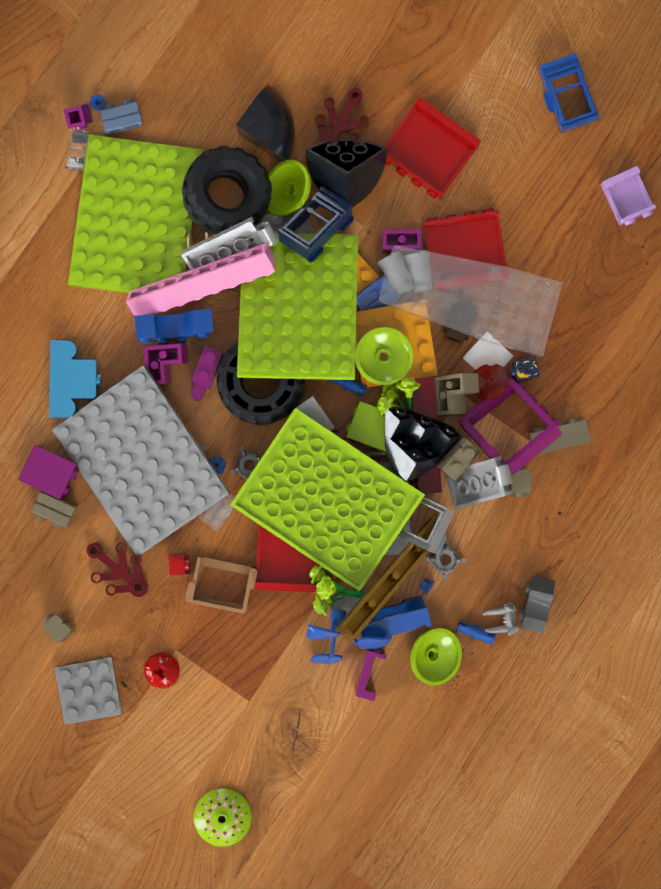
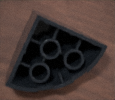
M267 85L255 97L236 126L240 136L281 163L289 160L294 147V120L289 106L281 94L272 86Z
M338 139V142L328 144L327 141H324L306 149L307 167L317 188L325 187L352 204V207L364 200L377 185L384 171L387 159V148L370 141H365V143L354 142V139Z

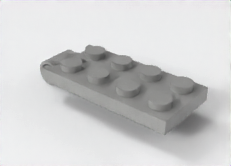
M250 217L181 251V256L191 270L265 243L270 247L277 242L278 237L268 221L255 227L253 224L254 219Z
M501 456L469 465L456 481L445 474L455 510L512 494L507 486L514 483L508 464L501 465Z

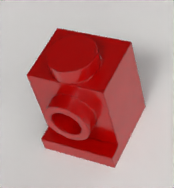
M189 555L169 556V574H190Z

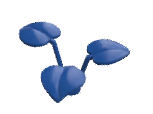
M334 610L330 612L331 630L311 624L308 625L307 639L327 640L332 638L330 653L313 656L311 663L335 664L343 660L341 655H334L335 638L340 636V632L335 628L346 617V611ZM392 635L385 638L364 637L358 640L355 638L353 642L358 644V648L378 649L386 646L391 641Z

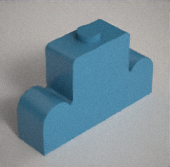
M50 340V418H69L74 415L78 410L74 399L95 400L98 398V386H101L102 382L101 374H98V362L95 360H74L78 356V348L74 343L67 340Z

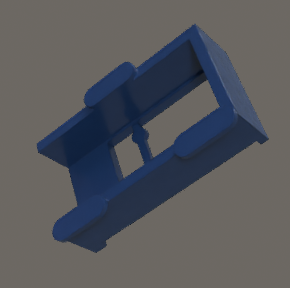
M321 186L319 191L281 229H278L279 242L307 259L308 262H314L323 253V246L338 230L344 231L354 221L352 204ZM321 206L335 216L329 221L314 211ZM313 214L327 224L308 242L294 233V231Z

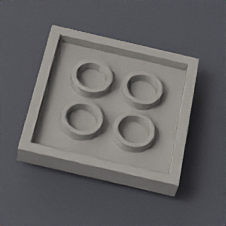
M112 657L55 667L65 725L122 714Z

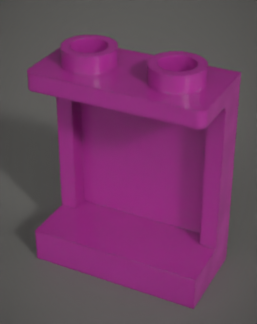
M34 445L18 480L62 500L63 497L68 496L71 490L69 484L72 479H76L79 469H77V464Z
M383 649L366 650L355 696L375 701L376 691L367 689L366 685L374 657L386 659L387 655L383 653Z

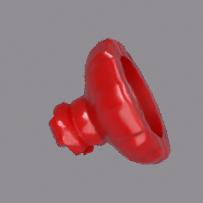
M154 654L149 657L144 665L145 678L153 687L160 689L169 688L176 683L180 676L179 663L170 654Z

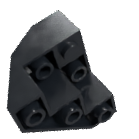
M396 406L388 408L385 412V449L393 469L406 481L419 478L436 466L461 438V435L453 426L407 408Z

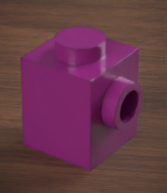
M89 104L64 109L68 129L76 127V130L88 128L87 124L93 122Z

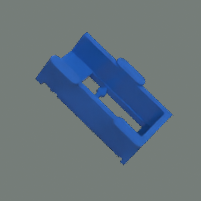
M576 53L540 65L538 71L546 91L543 97L548 111L554 113L561 133L599 120L597 109L590 95ZM575 73L578 83L564 88H557L554 91L551 81ZM580 85L589 113L565 121L556 93L560 94L562 91Z
M423 597L408 598L402 600L401 604L380 609L362 630V638H385L416 630V627L422 628V625L431 626Z

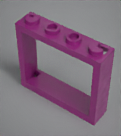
M512 377L458 420L462 429L492 459L500 455L473 425L514 392L527 403L548 427L507 461L503 458L500 460L502 466L509 465L511 475L516 473L562 435L559 429L560 423L554 417L550 418L547 409L543 405L539 407L536 404L538 402L531 393L527 394L523 384L520 381L516 383Z

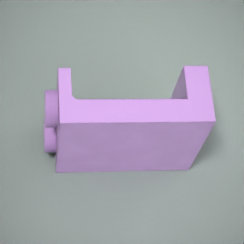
M638 166L613 176L600 184L619 226L625 224V226L631 225L636 222L635 218L640 216L646 218L654 214L653 210L656 208V205L652 204L639 176L641 172Z

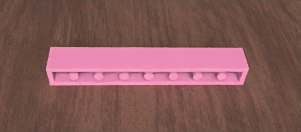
M265 243L129 291L126 303L134 316L166 312L172 307L183 306L192 300L197 301L204 296L217 294L221 290L234 288L238 284L252 282L258 277L269 276L275 272L277 261L269 245Z

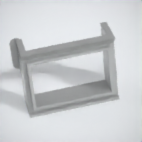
M423 497L420 503L441 512L428 540L403 528L398 536L429 552L439 554L447 540L445 532L455 511Z

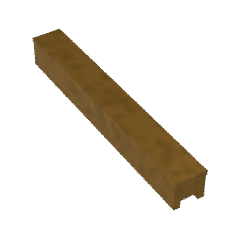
M435 514L430 517L416 535L428 540L439 516ZM409 542L335 629L349 642L355 639L429 551Z

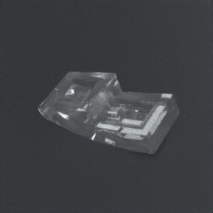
M70 129L65 169L84 172L90 131Z

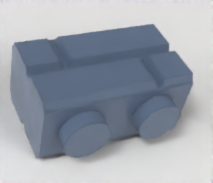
M132 99L123 101L122 105L114 106V104L106 105L103 107V110H100L106 135L143 126L137 101L133 102Z

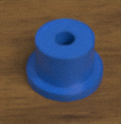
M94 95L90 100V105L95 110H101L105 106V99L101 95Z
M425 578L420 588L425 591V594H428L435 581L431 582Z

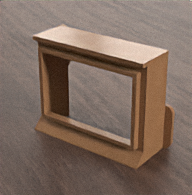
M198 556L193 582L188 583L185 601L187 603L246 614L250 591L255 587L258 572L252 566ZM202 566L249 575L243 605L196 596Z

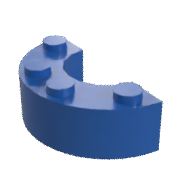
M211 309L192 310L173 315L148 314L134 316L136 337L140 344L152 343V341H157V344L169 343L168 340L175 339L177 343L187 342V338H208L209 334L214 332Z

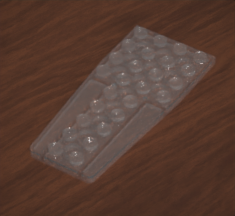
M394 246L381 287L379 302L480 340L543 357L563 282L505 266Z

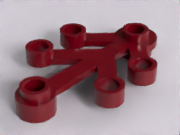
M354 88L349 91L348 103L339 119L335 110V100L331 97L325 99L324 107L328 110L333 131L329 136L325 125L326 116L318 114L315 117V123L319 126L322 136L320 143L327 141V143L338 142L337 138L341 132L368 126L369 118L366 115H361L357 120L346 123L354 106L360 104L363 100L361 90ZM358 93L359 97L357 99L352 98V94ZM332 101L333 105L329 107L326 105V102ZM319 117L324 118V122L318 123L317 119ZM360 119H366L367 123L361 124ZM351 132L349 134V137L341 139H351L352 135H356L358 137V140L354 142H359L360 135L358 132Z
M119 542L115 546L119 565L103 553V548L100 544L91 543L87 547L89 557L98 558L114 571L110 573H92L91 581L93 583L123 579L128 583V585L121 586L109 584L105 589L107 595L113 596L116 593L131 592L133 596L142 597L147 593L148 583L142 578L141 574L142 557L135 554L130 558V563L134 567L133 578L128 574L127 545L124 542ZM120 544H123L125 546V550L123 552H120L118 550V546ZM92 547H96L98 549V552L96 554L91 553ZM136 556L140 559L138 564L133 563V558ZM95 574L100 575L99 581L93 579ZM136 584L142 585L141 591L135 589ZM110 586H113L115 588V592L113 594L108 592V588Z

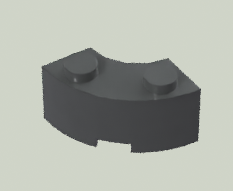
M533 576L531 583L527 582L525 587L527 597L524 609H520L518 620H521V629L543 634L554 595V580Z

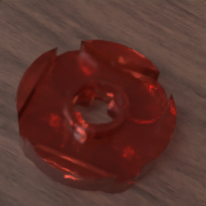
M485 364L474 372L478 373L479 393L474 394L480 399L491 400L492 402L509 388L508 374L499 364L491 366ZM487 380H493V382H492L491 384H488V385H487V382H486V381H487Z

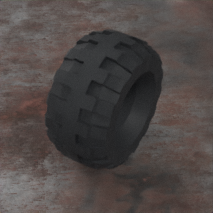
M219 146L218 148L203 152L190 165L182 185L185 210L188 211L190 219L209 234L210 232L218 234L250 217L254 219L253 224L256 226L264 217L271 201L272 185L265 166L259 163L256 156L246 153L244 149L239 147ZM217 178L234 180L243 191L242 203L238 207L231 209L218 206L209 195L210 183Z
M238 342L225 353L217 371V389L221 401L232 415L250 424L266 425L284 419L298 406L304 393L305 379L279 378L278 387L272 395L265 398H256L245 390L243 378H237Z

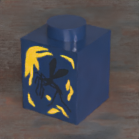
M536 357L514 361L512 367H509L510 375L512 378H515V382L534 379L540 376Z

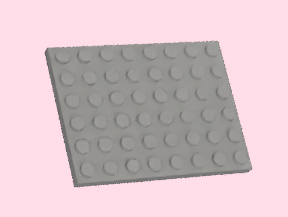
M145 365L52 429L73 462L77 464V468L134 554L142 555L230 494V491Z

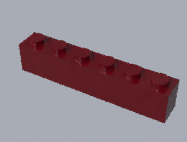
M434 377L414 378L421 386L413 391L412 411L437 420ZM434 466L419 478L414 479V488L423 494L442 493L441 470Z

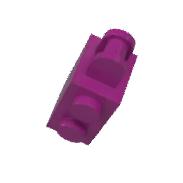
M204 346L191 383L194 384L191 397L195 401L202 400L206 389L211 390L219 364L224 355L222 352Z

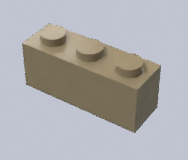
M580 417L570 419L569 424L565 425L559 422V429L562 435L538 455L590 443L591 438L586 419L581 420ZM543 426L532 429V433L528 434L529 441L544 430Z

